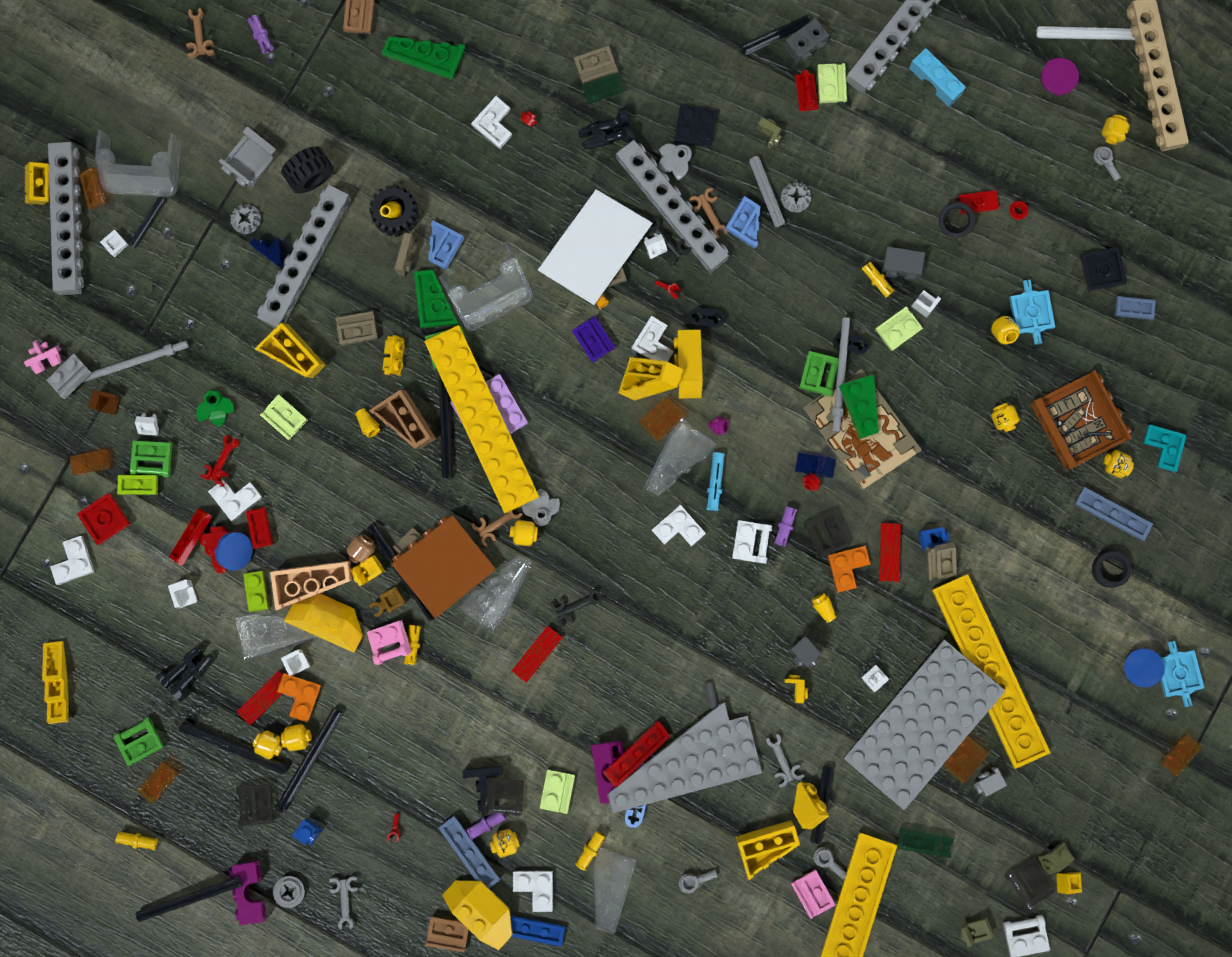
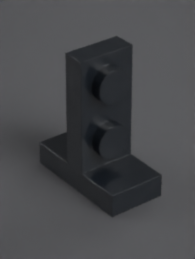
M503 766L462 770L463 778L479 777V780L476 781V792H480V800H477L478 812H482V816H490L491 804L488 776L502 775Z

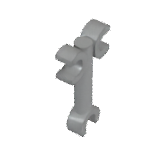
M775 734L777 738L776 743H771L769 738H766V742L769 746L773 747L783 773H776L774 777L782 776L784 781L778 784V786L784 787L787 782L794 779H803L804 775L796 776L794 773L796 769L800 768V765H794L790 770L780 746L781 737L779 734Z
M357 876L341 880L333 877L329 880V882L337 883V888L331 889L330 893H337L339 890L341 893L342 919L338 923L339 929H343L344 921L349 922L350 929L354 926V921L349 914L348 890L351 892L358 890V887H352L350 884L352 880L358 879Z

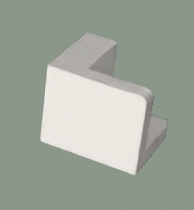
M923 290L911 307L927 318L941 298L938 296L935 299Z
M183 580L168 586L175 608H183L198 602L191 580Z
M298 649L281 658L289 676H294L311 667L303 649Z

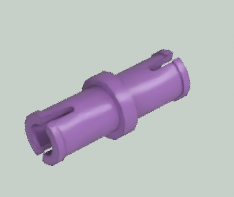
M252 16L254 21L249 18L248 23L253 30L254 39L258 41L263 54L270 53L268 48L272 52L274 48L269 41L267 30L263 28L259 16Z
M785 507L782 521L778 524L779 530L774 541L775 544L786 547L790 530H793L792 524L797 512L796 509Z
M499 809L488 817H482L480 822L467 828V833L473 840L486 831L490 832L494 826L505 821L506 816Z

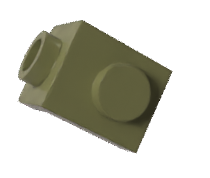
M762 117L760 119L757 129L771 137L767 148L771 149L773 145L777 146L782 138L780 135L781 128L776 126V123L769 118L764 119Z
M1065 843L1058 844L1049 853L1038 857L1047 874L1060 872L1075 860Z
M987 917L965 923L960 931L963 942H966L967 947L994 937Z

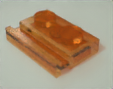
M666 396L639 421V424L658 443L686 416Z
M967 736L942 766L965 784L989 753Z

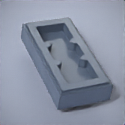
M1117 296L1114 316L1153 320L1156 300Z

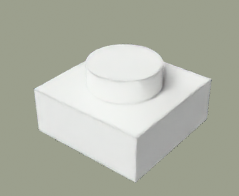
M113 230L100 242L113 257H116L128 246L127 242L116 230Z

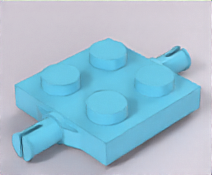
M1031 280L1023 281L1025 292L1009 297L1013 320L1019 326V334H1033L1034 345L1042 343L1040 332L1055 328L1049 290L1032 291Z
M1175 640L1167 642L1170 654L1162 657L1165 671L1160 680L1164 697L1182 696L1184 707L1192 706L1190 694L1205 688L1195 650L1178 652Z

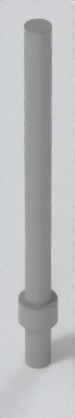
M842 318L835 406L832 408L833 432H840L841 417L844 414V409H842L843 396L839 386L844 384L850 318Z
M183 341L174 345L168 344L162 349L93 371L82 383L165 355H174L177 351L189 348L188 342Z

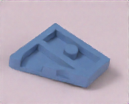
M742 197L724 228L752 248H756L758 245L757 231L759 230L758 217L760 216V206L747 197Z
M432 220L431 248L428 260L446 270L465 238L463 235Z

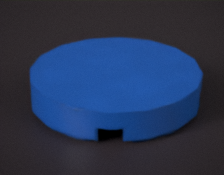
M226 533L219 539L218 545L215 548L217 562L227 570L236 571L242 569L252 557V543L242 533Z
M1141 648L1128 655L1125 660L1124 670L1126 677L1131 683L1146 688L1154 686L1162 679L1165 665L1162 657L1157 652Z

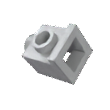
M996 767L990 768L991 773L986 771L978 776L979 779L973 784L978 794L982 793L983 796L987 797L1007 786Z

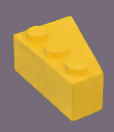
M281 322L255 348V350L264 353L307 378H314L326 366L293 328L286 323Z
M678 330L677 337L674 338V349H678V354H674V365L683 369L678 384L679 399L702 398L701 330Z
M630 357L618 393L635 401L677 388L683 369L667 361Z
M792 820L735 837L748 880L752 879L762 869L769 867V864L800 845Z

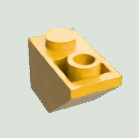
M800 782L797 785L793 813L803 829H814L829 817L827 807L818 797L814 785Z

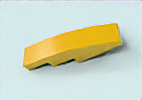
M64 642L43 643L42 681L45 682L44 701L47 703V723L69 722L68 681Z

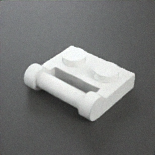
M738 520L732 559L767 564L766 552L769 532H772V526ZM756 530H761L758 556H752Z
M1043 915L1010 923V921L1003 922L1010 957L1050 951ZM1038 927V931L1014 936L1012 934L1014 930Z

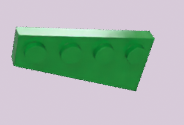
M389 36L382 50V56L452 80L466 48L465 45L461 44L453 46L443 42L436 44L426 40L418 42L413 41V39Z

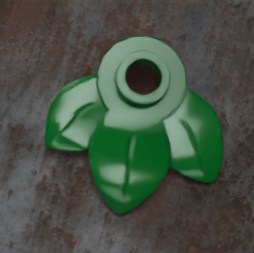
M209 390L204 395V401L198 405L196 415L199 422L209 418L214 425L221 427L226 420V413L234 412V406L231 400L224 398L219 391ZM213 396L217 398L215 403L211 402Z

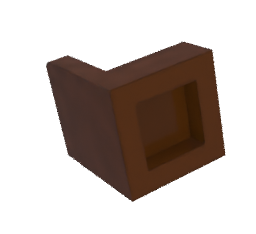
M93 390L88 408L116 415L120 397Z

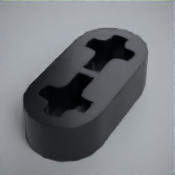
M695 308L689 314V322L696 327L719 328L725 321V316L720 310ZM699 313L701 317H706V319H699V322H696L692 316ZM717 314L721 320L718 321V324H715L714 320L708 319V317L714 318Z
M838 333L833 339V346L839 351L840 343L837 340H840L841 333ZM849 334L848 342L850 344H848L847 353L865 354L869 349V341L865 337ZM862 341L865 348L858 350V346L852 344H858Z

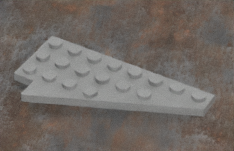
M725 703L719 704L627 777L618 787L613 788L607 793L612 813L761 774L762 771L748 716L729 720Z

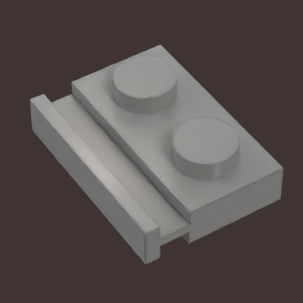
M73 354L46 381L60 397L66 399L92 372L78 356Z

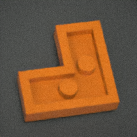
M866 546L828 555L837 593L857 588L852 569L871 565Z
M283 673L277 692L295 697L289 717L308 722L321 685Z

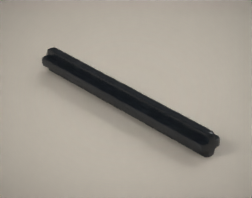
M439 374L442 478L451 479L453 472L450 396Z
M373 523L367 527V530L389 563L392 564L394 562L392 558L397 554L378 526ZM395 570V572L398 574V576L400 577V579L402 580L410 594L413 596V598L415 599V601L417 602V604L419 605L429 621L435 620L428 611V609L424 606V604L420 601V599L416 596L412 589L407 585V583Z
M333 708L317 734L275 807L279 812L284 813L340 719L342 712L339 709Z
M183 722L179 727V732L274 772L284 775L287 771L288 765L274 758L266 759L256 754L250 748L194 725Z
M238 876L137 911L135 914L138 922L242 887V878Z

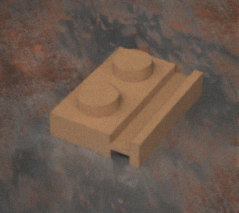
M346 0L344 32L371 34L375 0Z
M431 916L426 946L464 953L469 929L461 921Z

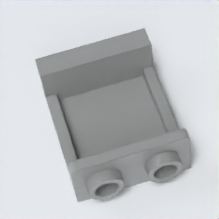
M247 126L243 131L245 136L225 160L220 159L219 162L222 165L221 169L229 176L231 174L236 176L235 180L241 186L245 187L247 185L249 188H252L280 154L273 146Z

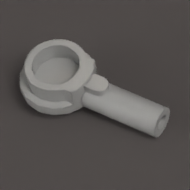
M1106 146L1098 147L1093 154L1095 162L1099 165H1105L1114 181L1120 179L1121 176L1112 163L1111 149Z
M821 847L815 850L813 859L818 866L829 867L840 878L845 879L846 871L834 862L832 852L829 849Z
M712 870L696 877L693 874H684L679 879V887L684 893H693L700 883L716 878V871Z

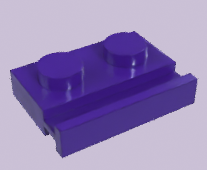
M595 316L572 330V333L592 363L615 350V346Z

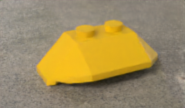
M321 593L292 604L284 619L286 623L355 653L363 637L355 609Z
M456 880L442 895L451 913L480 941L500 950L512 936L510 908L482 881Z

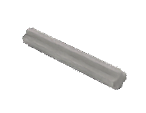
M758 156L752 157L749 163L775 227H780L785 223L760 158Z

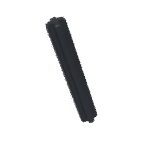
M805 15L743 44V53L745 55L750 54L797 32L811 22L808 15Z
M823 766L818 792V797L825 803L826 807L828 806L834 770L830 766ZM825 820L812 829V843L821 844Z

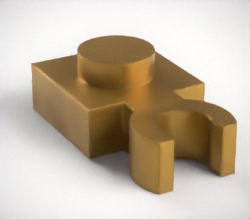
M395 586L379 596L381 599L380 603L374 602L369 607L372 609L378 606L379 612L374 616L380 617L385 609H387L388 613H391L406 604Z

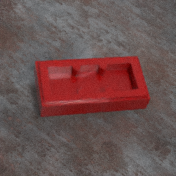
M996 190L958 196V202L968 205L973 213L999 209ZM960 209V214L965 215L966 212Z
M266 508L246 511L253 549L272 546L273 540Z

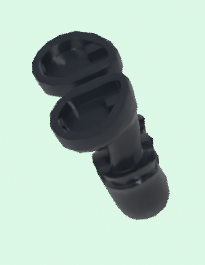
M625 107L618 110L617 117L598 124L593 123L578 131L580 138L594 136V138L582 143L583 149L605 147L610 145V142L619 140L635 141ZM623 127L619 131L610 134L605 133V131Z
M202 645L191 649L172 670L167 673L161 672L155 677L179 702H182L186 697L184 692L186 687L194 679L197 681L213 660L211 654H208L200 662L196 660L205 649ZM186 668H188L189 672L185 674L177 683L171 686L174 680Z

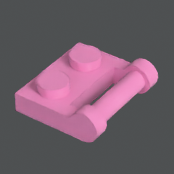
M402 620L367 632L373 652V662L376 665L382 664L385 660L400 655L406 656L411 653ZM397 642L400 643L399 648L382 653L381 648Z

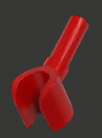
M658 280L655 282L656 285L667 290L674 299L678 298L674 293L675 291L682 292L677 284L667 285Z
M394 814L392 830L387 836L389 842L391 834L397 836L396 842L400 838V832L398 831L399 814Z

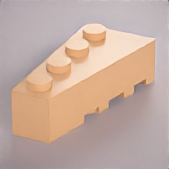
M351 560L270 572L275 610L353 580L352 573L350 572V569H352Z

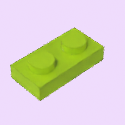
M118 475L117 494L158 495V476Z
M264 571L243 574L249 612L269 609Z

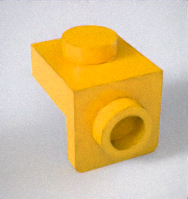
M374 555L364 563L350 569L354 581L361 586L379 576L385 570L376 555Z
M788 675V679H784V683H795L794 703H804V699L808 697V688H804L805 680H801L799 675Z

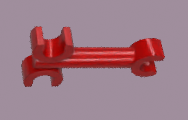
M226 435L223 438L225 446L215 467L205 465L204 467L208 469V473L206 475L200 474V477L207 481L213 480L219 486H224L225 484L221 482V478L223 476L229 477V474L222 471V468L231 449H235L239 445V440L233 438L230 443L232 438Z

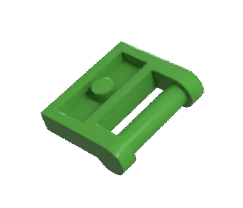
M809 351L799 389L833 397L834 391L832 389L838 370L839 358ZM829 363L831 366L825 388L820 387L825 364Z
M133 441L130 474L163 475V477L169 478L171 476L173 444ZM139 461L163 462V468L143 467L138 464Z
M149 716L132 728L113 735L128 766L164 748ZM147 729L148 734L127 745L125 744L127 738Z

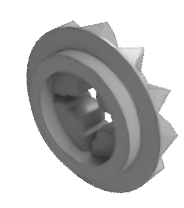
M798 182L789 183L781 194L783 206L791 212L805 210L811 202L810 190L805 184ZM796 190L798 195L802 197L798 199L797 204H795L794 198L791 197Z
M241 204L234 208L233 213L230 215V223L233 228L242 234L254 232L261 222L259 211L250 204ZM240 214H244L245 216L249 214L248 219L251 223L249 224L246 221L241 222L242 218Z
M285 876L279 879L273 889L275 901L285 908L297 906L303 900L305 893L303 883L293 876ZM286 886H288V888L296 887V889L292 892L293 897H291L290 895H285L284 897L282 896L283 894H285L284 892L287 891Z

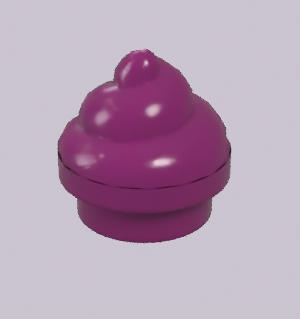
M717 416L708 423V426L716 435H722L727 433L729 422L723 416Z

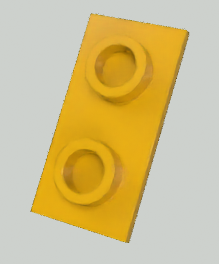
M395 335L393 337L388 336L387 340H385L384 354H390V357H384L382 370L385 375L394 374L401 376L405 344L403 338Z

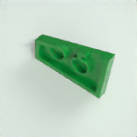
M414 271L420 329L458 325L434 271Z
M874 374L841 384L839 388L859 440L879 433Z

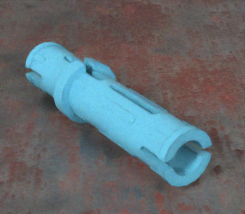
M713 452L710 486L707 488V493L709 494L706 510L719 511L720 494H722L721 481L724 453Z

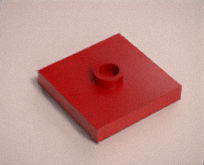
M107 493L77 513L97 546H100L131 525L111 493Z

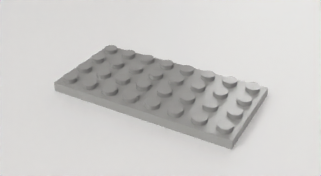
M943 640L845 755L844 759L905 810L997 702L1005 690L947 641Z

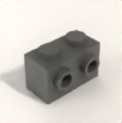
M815 18L786 39L784 47L797 63L802 60L805 62L812 57L814 51L817 49L820 51L828 44L829 34Z
M887 247L884 252L881 273H885L887 277L903 276L906 280L915 281L922 275L925 253Z
M806 636L801 637L788 649L793 655L791 659L798 667H813L820 661L818 657L821 653Z

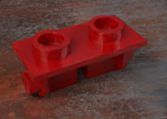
M804 70L800 75H795L799 112L818 110L814 73Z

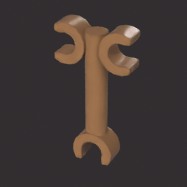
M198 8L199 14L197 16H193L191 9L188 11L189 17L193 20L196 45L194 43L186 44L188 49H194L192 53H187V56L191 59L196 58L198 55H215L214 50H207L208 46L214 45L213 41L206 40L203 43L201 20L204 17V13L201 8Z
M708 188L705 194H701L698 197H690L689 203L694 201L698 203V206L693 208L694 212L699 211L701 206L703 207L714 227L713 232L718 239V230H723L725 235L728 231L724 229V225H720L709 204L715 203L718 198L717 196L709 198L708 194L713 192V188Z
M512 510L486 526V521L483 518H480L482 522L480 528H477L474 523L471 525L481 536L482 544L487 547L488 545L485 541L487 537H491L494 542L496 541V537L491 533L492 531L511 519H520L523 514L514 515Z

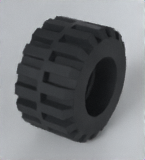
M313 146L293 155L282 167L281 174L295 194H302L323 184L332 174L334 167L321 147Z
M388 185L386 190L379 189L380 193L373 195L374 200L370 201L371 208H369L371 218L376 227L388 236L394 234L395 237H399L400 233L404 235L407 230L411 232L413 230L412 226L417 225L416 219L419 218V207L412 193L404 187L399 188L398 185H394L393 188ZM389 201H396L405 206V211L400 218L390 220L381 215L380 208Z

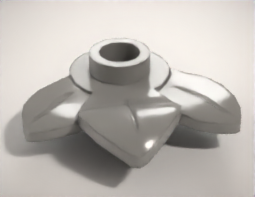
M663 145L659 151L664 157L659 162L658 170L660 172L673 171L676 180L682 179L689 169L688 162L692 156L690 148L686 145ZM680 151L685 152V156L682 158L679 157Z
M538 489L537 493L540 498L523 505L522 509L526 516L532 517L535 524L544 526L550 522L551 516L558 512L560 502L558 498L549 499L546 491ZM541 513L545 514L543 518H539L538 515Z

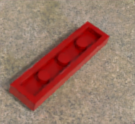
M659 721L655 722L603 771L604 775L614 787H618L671 736Z

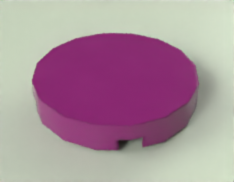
M1056 58L1044 66L1040 80L1043 88L1048 93L1063 96L1073 91L1078 84L1079 73L1073 62L1064 58Z

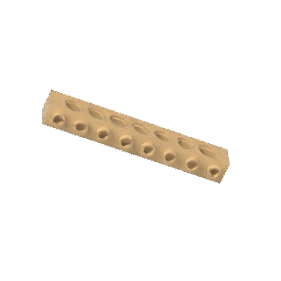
M1135 0L1127 8V17L1129 20L1131 19V34L1133 38L1135 37L1136 41L1135 52L1140 59L1139 69L1145 80L1143 86L1145 92L1148 93V108L1152 111L1153 115L1152 126L1156 128L1157 132L1156 143L1160 147L1161 152L1181 148L1188 144L1189 140L1156 0ZM1140 17H1144L1147 23H1143ZM1145 35L1151 38V42L1145 39ZM1149 53L1155 56V60L1149 57ZM1153 71H1156L1160 78H1156L1153 75ZM1157 89L1162 90L1164 96H1160L1157 93ZM1162 107L1167 109L1168 115L1162 112ZM1166 126L1171 127L1172 133L1167 132Z

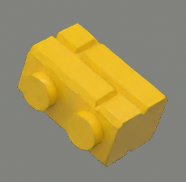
M29 162L25 165V193H27L25 195V203L45 205L49 202V164Z

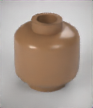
M364 534L355 536L346 549L349 559L356 564L359 562L364 563L375 551L374 541Z

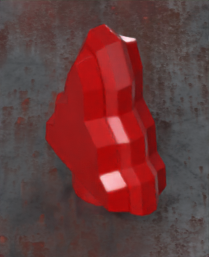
M211 527L210 533L202 534L199 538L200 545L205 547L206 554L211 557L212 566L217 574L226 572V569L219 565L215 557V548L218 545L219 539L226 533H230L226 531V527Z

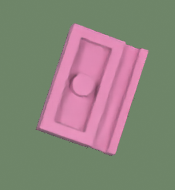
M816 869L791 882L810 919L835 906Z

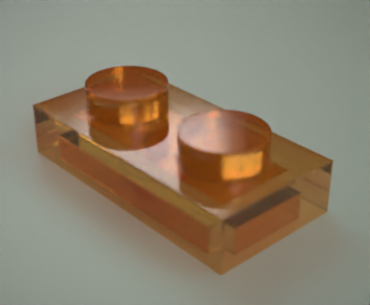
M91 167L79 174L88 209L95 210L106 204L98 168Z
M109 449L70 456L72 474L74 476L112 468Z
M1184 734L1160 764L1175 777H1178L1202 747L1189 735Z
M162 761L137 792L153 804L179 773L166 761Z

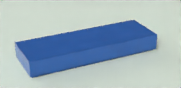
M510 915L511 937L562 947L566 926Z

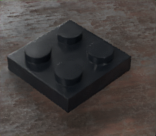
M680 104L674 143L711 149L717 110Z
M1119 247L1080 255L1088 292L1127 284Z

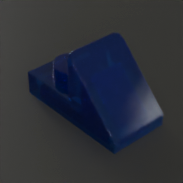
M253 237L249 244L283 270V247L279 237L276 238L271 246L264 240L260 239L258 241Z
M798 452L794 472L832 479L836 460L820 454L816 456Z

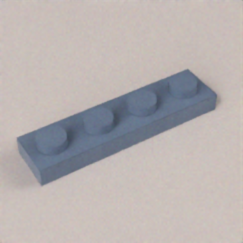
M1086 487L1082 488L1074 503L1079 508L1141 541H1145L1153 525L1151 522Z
M453 816L439 827V830L476 881H482L490 888L500 880V877L470 838L456 816Z

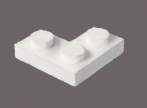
M495 96L471 124L499 149L512 137V133L500 124V121L510 111V107Z
M651 316L632 346V350L647 359L668 362L674 351L658 342L668 325Z
M222 480L221 482L225 484L224 486L217 484L208 491L231 521L236 520L263 498L252 483H248L235 494L227 482Z
M681 505L652 529V532L664 545L678 532L690 546H693L706 534Z
M83 536L64 541L63 545L68 560L50 566L56 585L95 572Z
M513 871V892H533V912L553 911V871Z

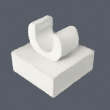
M655 233L654 237L649 240L647 237L645 238L644 244L650 259L667 252L662 234L658 235Z
M143 413L141 417H136L135 425L138 434L158 435L159 428L156 414H153L152 417H147L146 413Z
M874 665L861 677L873 692H876L889 680L877 665Z

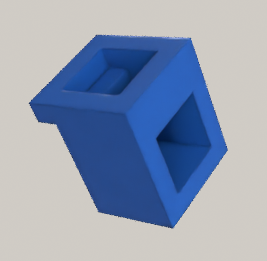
M944 527L918 533L922 552L926 551V547L932 549L936 545L950 542L949 533L945 531ZM932 536H936V543L931 541Z
M306 818L298 826L292 837L304 845L307 843L312 845L323 828L309 818Z

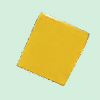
M1081 872L1056 874L1058 893L1073 894L1082 892Z

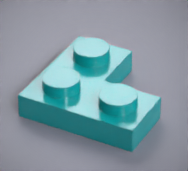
M1149 424L1147 425L1142 444L1161 449L1156 467L1175 473L1178 470L1187 435Z

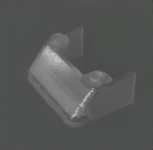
M98 130L95 161L102 189L109 194L159 197L174 195L177 190L181 142L174 134H169L168 152L156 153L152 158L151 166L115 164V155L109 150L110 138L102 130Z
M507 242L503 244L509 258L503 260L499 265L501 276L470 292L463 285H455L449 288L443 276H439L467 330H476L527 304L533 297V292Z

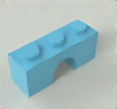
M926 48L912 61L909 67L921 81L927 79L934 85L937 91L936 95L948 107L963 94L966 88Z

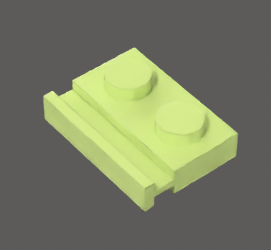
M845 63L841 65L818 64L819 103L846 102Z
M906 306L878 326L875 331L878 332L881 339L892 352L923 328Z
M279 394L267 406L266 410L260 414L289 441L308 421Z
M547 769L540 809L567 814L575 775Z

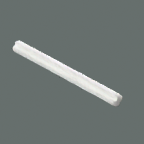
M1039 26L1036 31L1038 38L1135 40V37H1132L1131 29Z

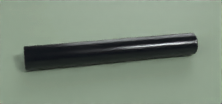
M158 197L129 242V245L136 248L164 204L165 200Z

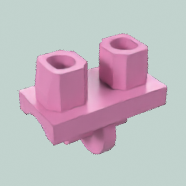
M38 340L33 341L34 347L29 349V353L32 355L37 352L38 355L27 359L24 363L26 367L30 366L34 373L38 374L46 370L42 362L43 359L48 358L52 367L62 362L59 353L61 348L57 345L44 351L43 349L49 347L47 342L40 344Z

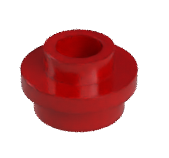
M528 110L526 113L521 112L520 120L530 127L538 123L535 120L536 116Z
M1016 201L1009 207V214L1015 220H1022L1028 214V206L1022 201ZM1019 208L1021 210V214H1017L1015 212V209Z
M808 474L802 478L803 486L807 490L817 491L820 488L821 482L815 475Z

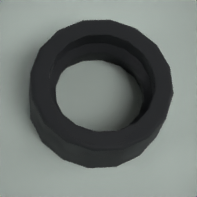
M950 203L940 212L938 219L939 227L948 237H964L974 227V213L965 203ZM953 209H961L968 216V224L961 231H951L946 225V215Z
M1118 551L1101 553L1092 564L1093 577L1103 587L1116 588L1122 586L1131 576L1132 566L1130 560ZM1108 558H1115L1123 567L1121 577L1115 581L1105 579L1100 571L1102 562Z

